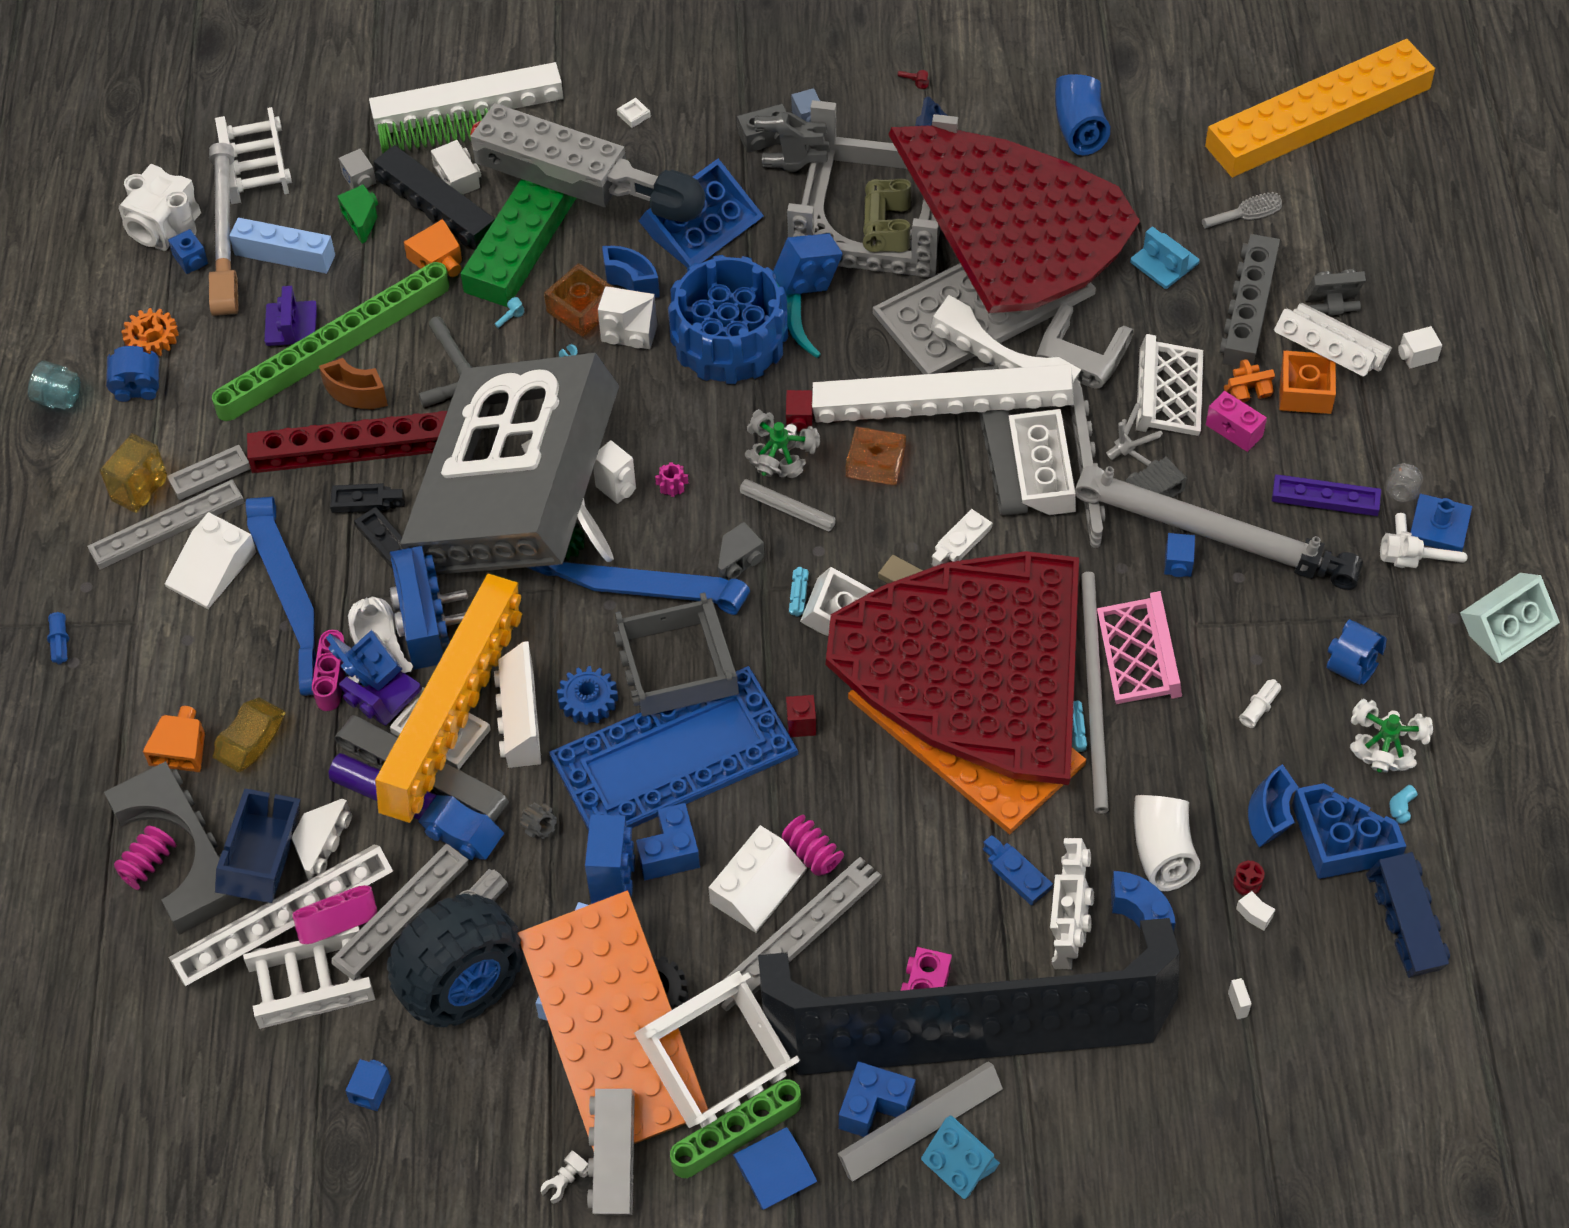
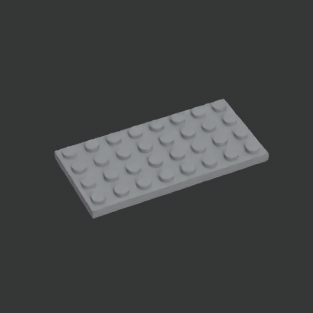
M961 263L874 306L873 315L923 375L944 373L976 356L969 351L961 350L955 343L946 338H940L934 331L930 330L933 316L948 295L970 306L983 330L995 341L1002 343L1054 316L1062 303L1074 306L1095 295L1096 288L1090 282L1082 289L1033 310L988 313Z

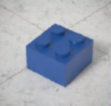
M830 233L787 237L773 271L776 274V282L780 287L783 286L786 295L826 291L843 253Z

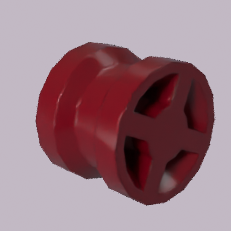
M1247 860L1240 863L1236 868L1233 879L1235 890L1243 896H1246L1251 891L1255 895L1259 893L1264 880L1263 867L1255 861Z

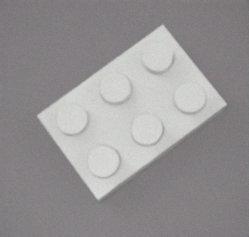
M422 687L421 692L411 700L390 726L392 734L399 737L422 695L424 687ZM469 713L466 726L460 728L457 733L458 738L455 747L449 749L446 754V763L459 770L491 730L490 724Z

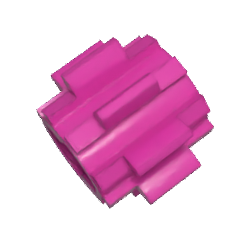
M671 462L659 468V475L655 476L656 485H660L661 494L675 497V495L685 492L684 484H688V475L684 474L683 466L675 465Z

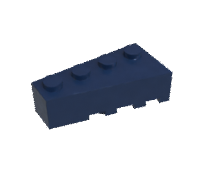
M1413 852L1380 859L1366 873L1369 883L1375 882L1377 886V892L1374 896L1378 905L1385 906L1387 910L1385 923L1391 933H1396L1398 937L1395 939V947L1408 978L1442 970L1449 964L1450 953L1447 945L1442 943L1439 934L1441 930L1439 919L1432 913L1430 906L1431 894L1428 888L1423 885L1420 862L1415 860Z

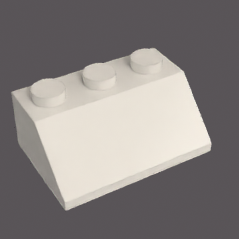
M760 825L709 886L710 904L757 933L804 875L807 868L783 839Z

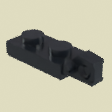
M384 483L332 486L330 502L332 513L370 511L375 507L379 511L389 510L390 507L405 506L403 489H391V487L384 486Z

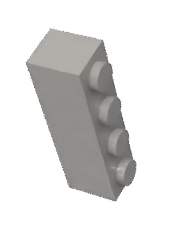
M595 1089V1096H590V1115H595L594 1127L589 1128V1146H594V1158H589L588 1176L593 1177V1189H588L587 1205L588 1208H593L592 1214L633 1215L635 1091L633 1089Z

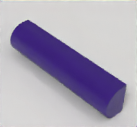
M339 753L334 758L329 769L330 781L377 801L375 779L380 770L343 753ZM426 792L423 807L419 814L415 813L414 818L419 820L437 796L436 794Z

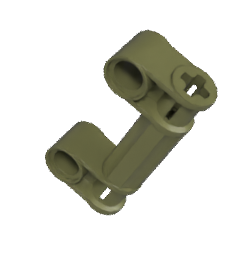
M874 179L869 181L865 187L864 248L870 252L907 251L911 246L910 223L904 219L886 220V211H906L911 208L910 181L906 179Z

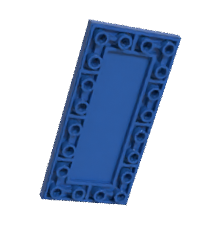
M749 666L736 671L738 695L647 716H642L640 712L549 752V756L588 831L591 814L626 816L627 827L633 828L658 817V809L683 803L688 804L798 755L795 744Z

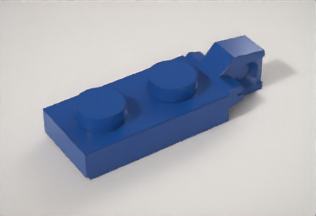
M992 835L983 842V850L990 856L988 861L992 865V870L1030 905H1034L1053 888V883L1013 846L1011 847L1008 843L1002 845Z

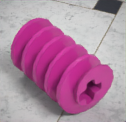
M798 816L784 829L782 839L796 853L800 860H804L805 866L811 868L814 875L819 876L831 872L843 859L844 853L842 851L834 853L837 848L836 844L831 843L827 845L829 837L827 835L820 837L822 830L820 828L813 829L815 825L813 820L804 823L806 816Z
M146 826L144 834L137 836V843L130 844V852L124 851L121 855L122 860H116L114 863V867L122 880L136 890L140 889L136 881L137 879L145 882L148 880L144 873L145 870L151 873L155 872L151 863L155 862L159 865L163 863L159 854L170 855L166 846L169 845L174 848L177 846L167 833L153 826Z

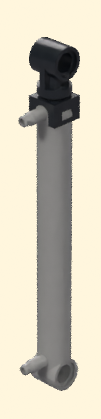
M1086 466L1081 472L1075 488V494L1084 502L1096 503L1101 501L1295 567L1294 573L1310 579L1313 578L1318 567L1317 575L1324 577L1325 574L1331 576L1332 584L1340 589L1351 590L1357 586L1363 566L1362 559L1358 555L1349 552H1343L1334 557L1331 556L1332 552L1325 550L1321 557L1325 544L1321 543L1320 538L1317 536L1312 539L1307 538L1304 543L1115 479L1113 478L1114 469L1112 467H1107L1104 471L1096 466Z

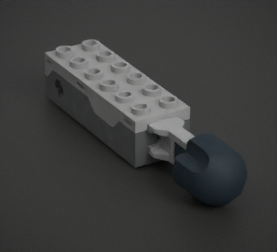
M496 103L492 105L482 121L475 123L471 129L470 137L475 163L602 207H606L613 195L622 196L630 194L650 201L651 211L654 215L671 221L688 222L702 212L706 198L705 192L697 179L675 170H664L659 176H655L634 169L630 162L626 160L624 146Z

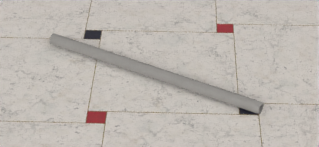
M1084 572L1081 575L1094 811L1098 814H1104L1109 809L1095 574L1093 572Z

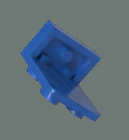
M372 630L352 648L332 634L326 637L331 644L328 647L330 652L337 659H341L344 662L341 665L343 670L350 677L356 676L365 687L370 685L380 691L402 670V667L378 634Z

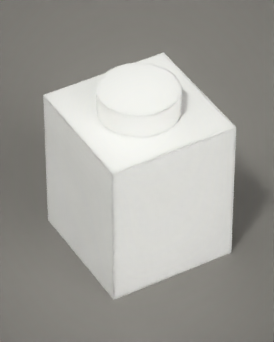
M1432 326L1404 333L1398 351L1401 359L1406 361L1408 367L1414 368L1438 361L1442 344Z

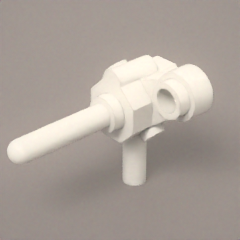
M1397 513L1395 515L1396 534L1386 533L1382 538L1380 547L1381 560L1392 562L1394 566L1400 568H1417L1418 562L1422 558L1460 563L1465 562L1468 558L1464 552L1424 547L1423 540L1411 536L1412 533L1407 532L1406 514Z

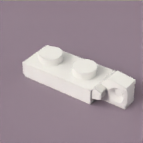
M971 509L935 546L936 552L932 555L931 565L935 567L950 560L952 562L960 561L991 530L992 522Z

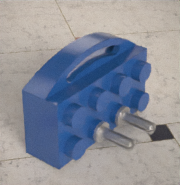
M422 546L392 551L390 556L396 586L390 588V596L394 610H401V612L395 613L398 635L406 637L413 670L438 665L450 643L447 626L461 623L466 614L465 612L444 616L442 604L467 599L468 593L466 590L440 595L432 555L424 556Z

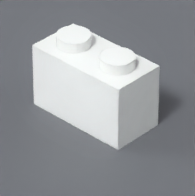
M458 140L431 150L433 166L443 181L462 195L480 188V169L476 163L472 164L467 148H462Z
M610 440L599 449L593 469L596 487L618 504L624 498L630 497L636 489L633 458Z

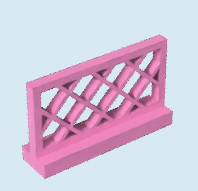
M1161 591L1150 593V598L1097 608L1116 704L1168 694L1171 695V699L1182 697L1180 679ZM1147 608L1148 614L1142 621L1131 616L1135 610ZM1116 614L1122 618L1114 627L1105 622L1104 616ZM1126 621L1138 626L1131 635L1120 630ZM1142 630L1153 635L1147 644L1136 639ZM1115 635L1126 640L1120 649L1109 643ZM1131 643L1142 649L1136 658L1124 653ZM1147 652L1157 657V661L1152 667L1140 662ZM1120 657L1131 663L1125 672L1114 667ZM1136 666L1147 672L1141 681L1129 676ZM1153 675L1162 680L1163 686L1150 688L1145 684ZM1125 680L1136 686L1131 693H1119V688Z

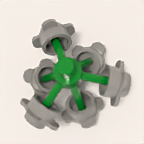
M760 409L756 410L753 413L750 424L747 426V431L750 434L757 433L761 437L770 433V440L766 445L762 443L754 444L753 449L746 450L745 457L750 460L751 464L763 476L771 477L773 473H777L779 477H797L803 472L802 467L806 464L805 459H800L798 455H790L789 451L796 447L814 454L815 448L817 449L820 443V435L817 428L809 426L807 429H802L800 436H798L795 425L789 424L784 428V424L781 422L774 424L772 413L765 414ZM777 449L785 456L780 462L774 458Z

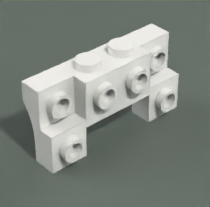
M1064 838L1067 853L1061 860L1063 865L1062 875H1055L1050 929L1056 939L1054 940L1055 953L1052 958L1054 969H1072V959L1078 958V948L1083 947V943L1086 942V932L1091 931V915H1088L1089 905H1093L1094 891L1093 888H1089L1085 878L1086 867H1090L1091 852L1090 849H1086L1082 838Z

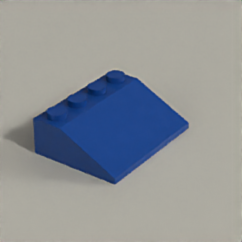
M719 158L693 176L703 188L706 198L702 212L696 218L688 222L671 221L654 215L651 208H649L638 220L654 241L687 268L694 263H703L764 216Z

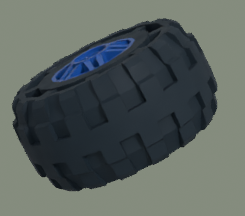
M469 893L456 895L454 898H445L438 901L435 906L426 908L418 914L419 917L403 929L402 935L394 942L390 953L392 955L387 961L388 979L391 982L390 988L405 1009L416 1020H422L426 1024L435 1027L456 1026L484 1013L486 1008L492 1004L494 1005L502 998L501 995L512 986L517 972L521 970L523 964L522 957L524 956L520 944L521 939L517 934L519 932L518 927L507 913L493 900L478 894L471 896Z

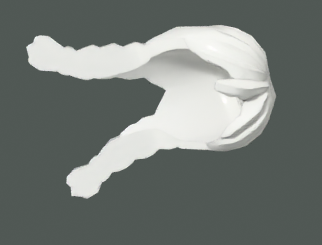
M366 597L353 604L348 614L350 635L354 644H357L372 630L378 634L402 667L401 672H411L413 665L404 658L400 645L397 642L395 616L391 606L385 600L377 597ZM348 676V678H350L351 680H353V681L356 682L357 684H360V683H361V682L356 678V676H353V677Z

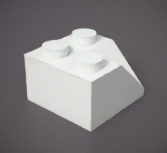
M605 286L598 307L601 342L650 349L657 329L655 294Z

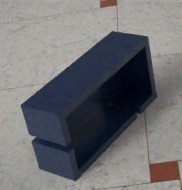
M244 789L224 845V850L216 868L215 893L273 903L293 842L292 835L299 823L301 799L275 794L273 818L268 817L270 793Z

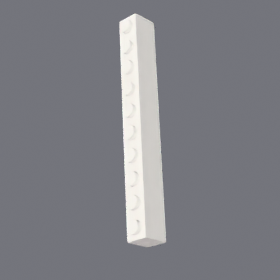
M1071 364L813 382L812 409L816 422L824 423L1074 405Z

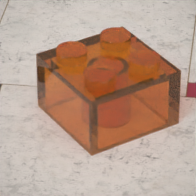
M578 263L544 292L546 311L584 337L599 324L598 307L605 286H613Z

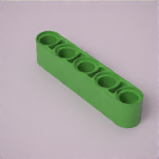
M782 1080L677 1142L670 1151L673 1173L681 1178L692 1177L795 1115L801 1107L799 1085L792 1080ZM783 1095H792L794 1097L789 1102H785L780 1098ZM758 1110H766L769 1112V1114L764 1117H759L755 1115V1112H757ZM734 1125H740L743 1127V1129L740 1132H732L729 1130V1128ZM709 1140H713L718 1143L715 1147L707 1148L703 1146V1144ZM682 1156L692 1158L691 1161L685 1164L677 1161Z

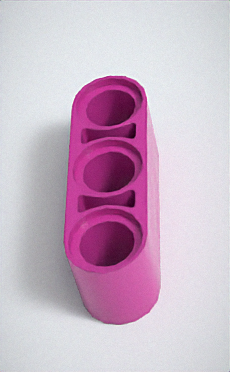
M328 630L319 639L312 691L318 708L323 711L336 709L340 704L342 688L339 683L345 676V671L341 667L344 662L341 659H337L330 652L328 647L331 644L326 639L329 634H332L345 643L344 636L338 630Z
M363 885L302 907L293 912L292 916L299 942L301 944H312L367 923L378 911L372 888Z

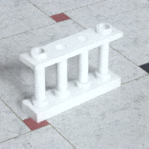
M272 107L267 108L269 121L232 127V125L227 126L225 116L215 118L219 143L232 145L234 157H238L237 154L274 147L276 155L242 162L234 160L229 165L231 204L241 203L240 193L244 192V189L282 182L284 194H289L288 183H292L289 168H284L278 131H282L279 116L274 117ZM272 131L273 138L236 145L235 142H230V140H234V137ZM278 165L279 173L241 180V177L237 178L236 176L241 174L242 171Z
M359 926L312 944H301L299 941L267 949L257 948L251 951V953L243 954L249 972L257 971L262 1002L259 1005L253 1006V1011L259 1029L375 1000L369 977L361 978L359 975L354 981L349 978L347 983L334 986L332 985L326 953L341 950L359 931ZM314 956L320 988L305 993L302 989L297 960ZM286 964L291 995L287 998L275 1000L268 968Z

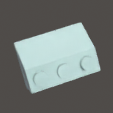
M1526 573L1517 574L1460 612L1469 636L1496 663H1501L1560 623L1541 575Z

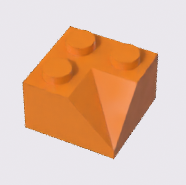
M1283 351L1279 410L1331 414L1336 396V362L1318 353Z

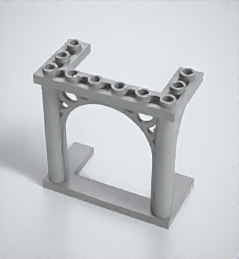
M812 100L811 122L826 123L827 134H824L825 141L830 143V152H827V162L810 163L801 205L791 203L788 205V237L830 233L843 253L838 264L841 267L920 277L936 276L938 241L941 228L925 199L923 200L919 219H913L912 229L910 230V239L912 238L910 240V248L912 251L870 252L864 248L863 243L840 235L828 223L824 214V202L833 160L907 169L893 143L836 137V103ZM934 114L932 126L957 133L958 117Z

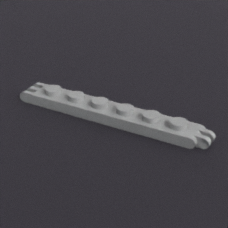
M1075 379L1073 382L1074 405H1070L1081 475L1084 467H1098V464L1093 463L1092 459L1095 457V443L1090 442L1089 439L1092 436V423L1086 419V416H1089L1088 400L1083 399L1080 381ZM1099 501L1096 503L1084 502L1090 545L1098 548L1101 545L1102 522L1105 521L1104 506L1099 505Z
M859 857L727 977L737 971H740L741 975L749 972L751 978L746 980V983L754 995L760 990L758 955L788 952V961H792L881 879L882 875L876 871L868 878L874 868L868 864L860 871L865 864V860ZM731 996L722 1003L721 1007L728 1011L737 1003L733 996Z

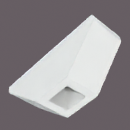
M340 799L304 813L292 835L296 852L308 880L325 872L327 859L331 852L336 851L342 830L346 829L351 822L352 813L350 812L347 800Z

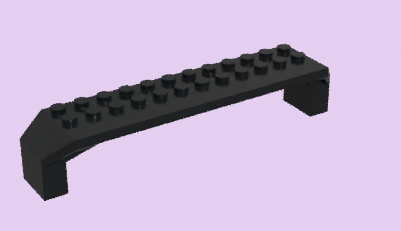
M1170 918L1140 920L1139 956L1121 971L825 998L791 980L788 952L758 955L762 1011L790 1059L798 1056L800 1059L798 1063L791 1066L798 1075L855 1070L858 1061L881 1068L1153 1043L1178 998L1180 952Z

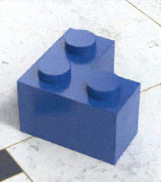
M683 803L658 809L661 834L636 840L644 881L700 868L698 848L686 804Z
M858 1061L839 1113V1129L865 1137L870 1132L876 1112L898 1117L908 1111L915 1094V1079Z

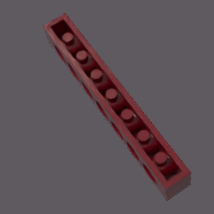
M447 411L247 433L249 465L252 473L431 454L435 448Z

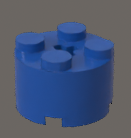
M124 346L115 349L113 355L109 354L107 356L106 386L115 395L116 400L125 402L134 397H141L146 400L156 397V392L159 389V357L155 352L151 351V354L143 352V347Z
M1349 619L1343 627L1341 637L1339 639L1334 638L1328 648V653L1332 655L1327 663V669L1359 685L1360 683L1365 684L1379 664L1376 662L1378 653L1383 655L1387 638Z

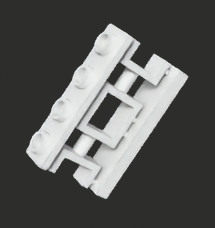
M1300 303L1294 311L1284 309L1274 329L1276 333L1361 376H1366L1368 371L1372 369L1378 372L1381 371L1392 347L1304 303Z

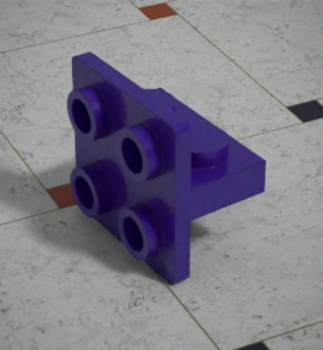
M282 286V297L277 298V303L266 305V346L295 344L315 332L317 317L316 301L296 302L292 286Z

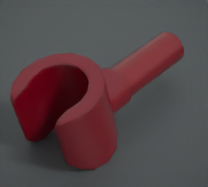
M920 70L917 74L898 71V77L915 80L917 88H928L929 79H927L928 73L926 70Z

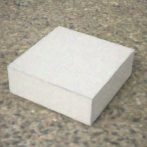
M637 98L617 109V115L631 128L651 117L650 110Z
M1241 978L1231 980L1228 995L1237 1019L1246 1018L1250 1011L1251 1001L1244 981Z

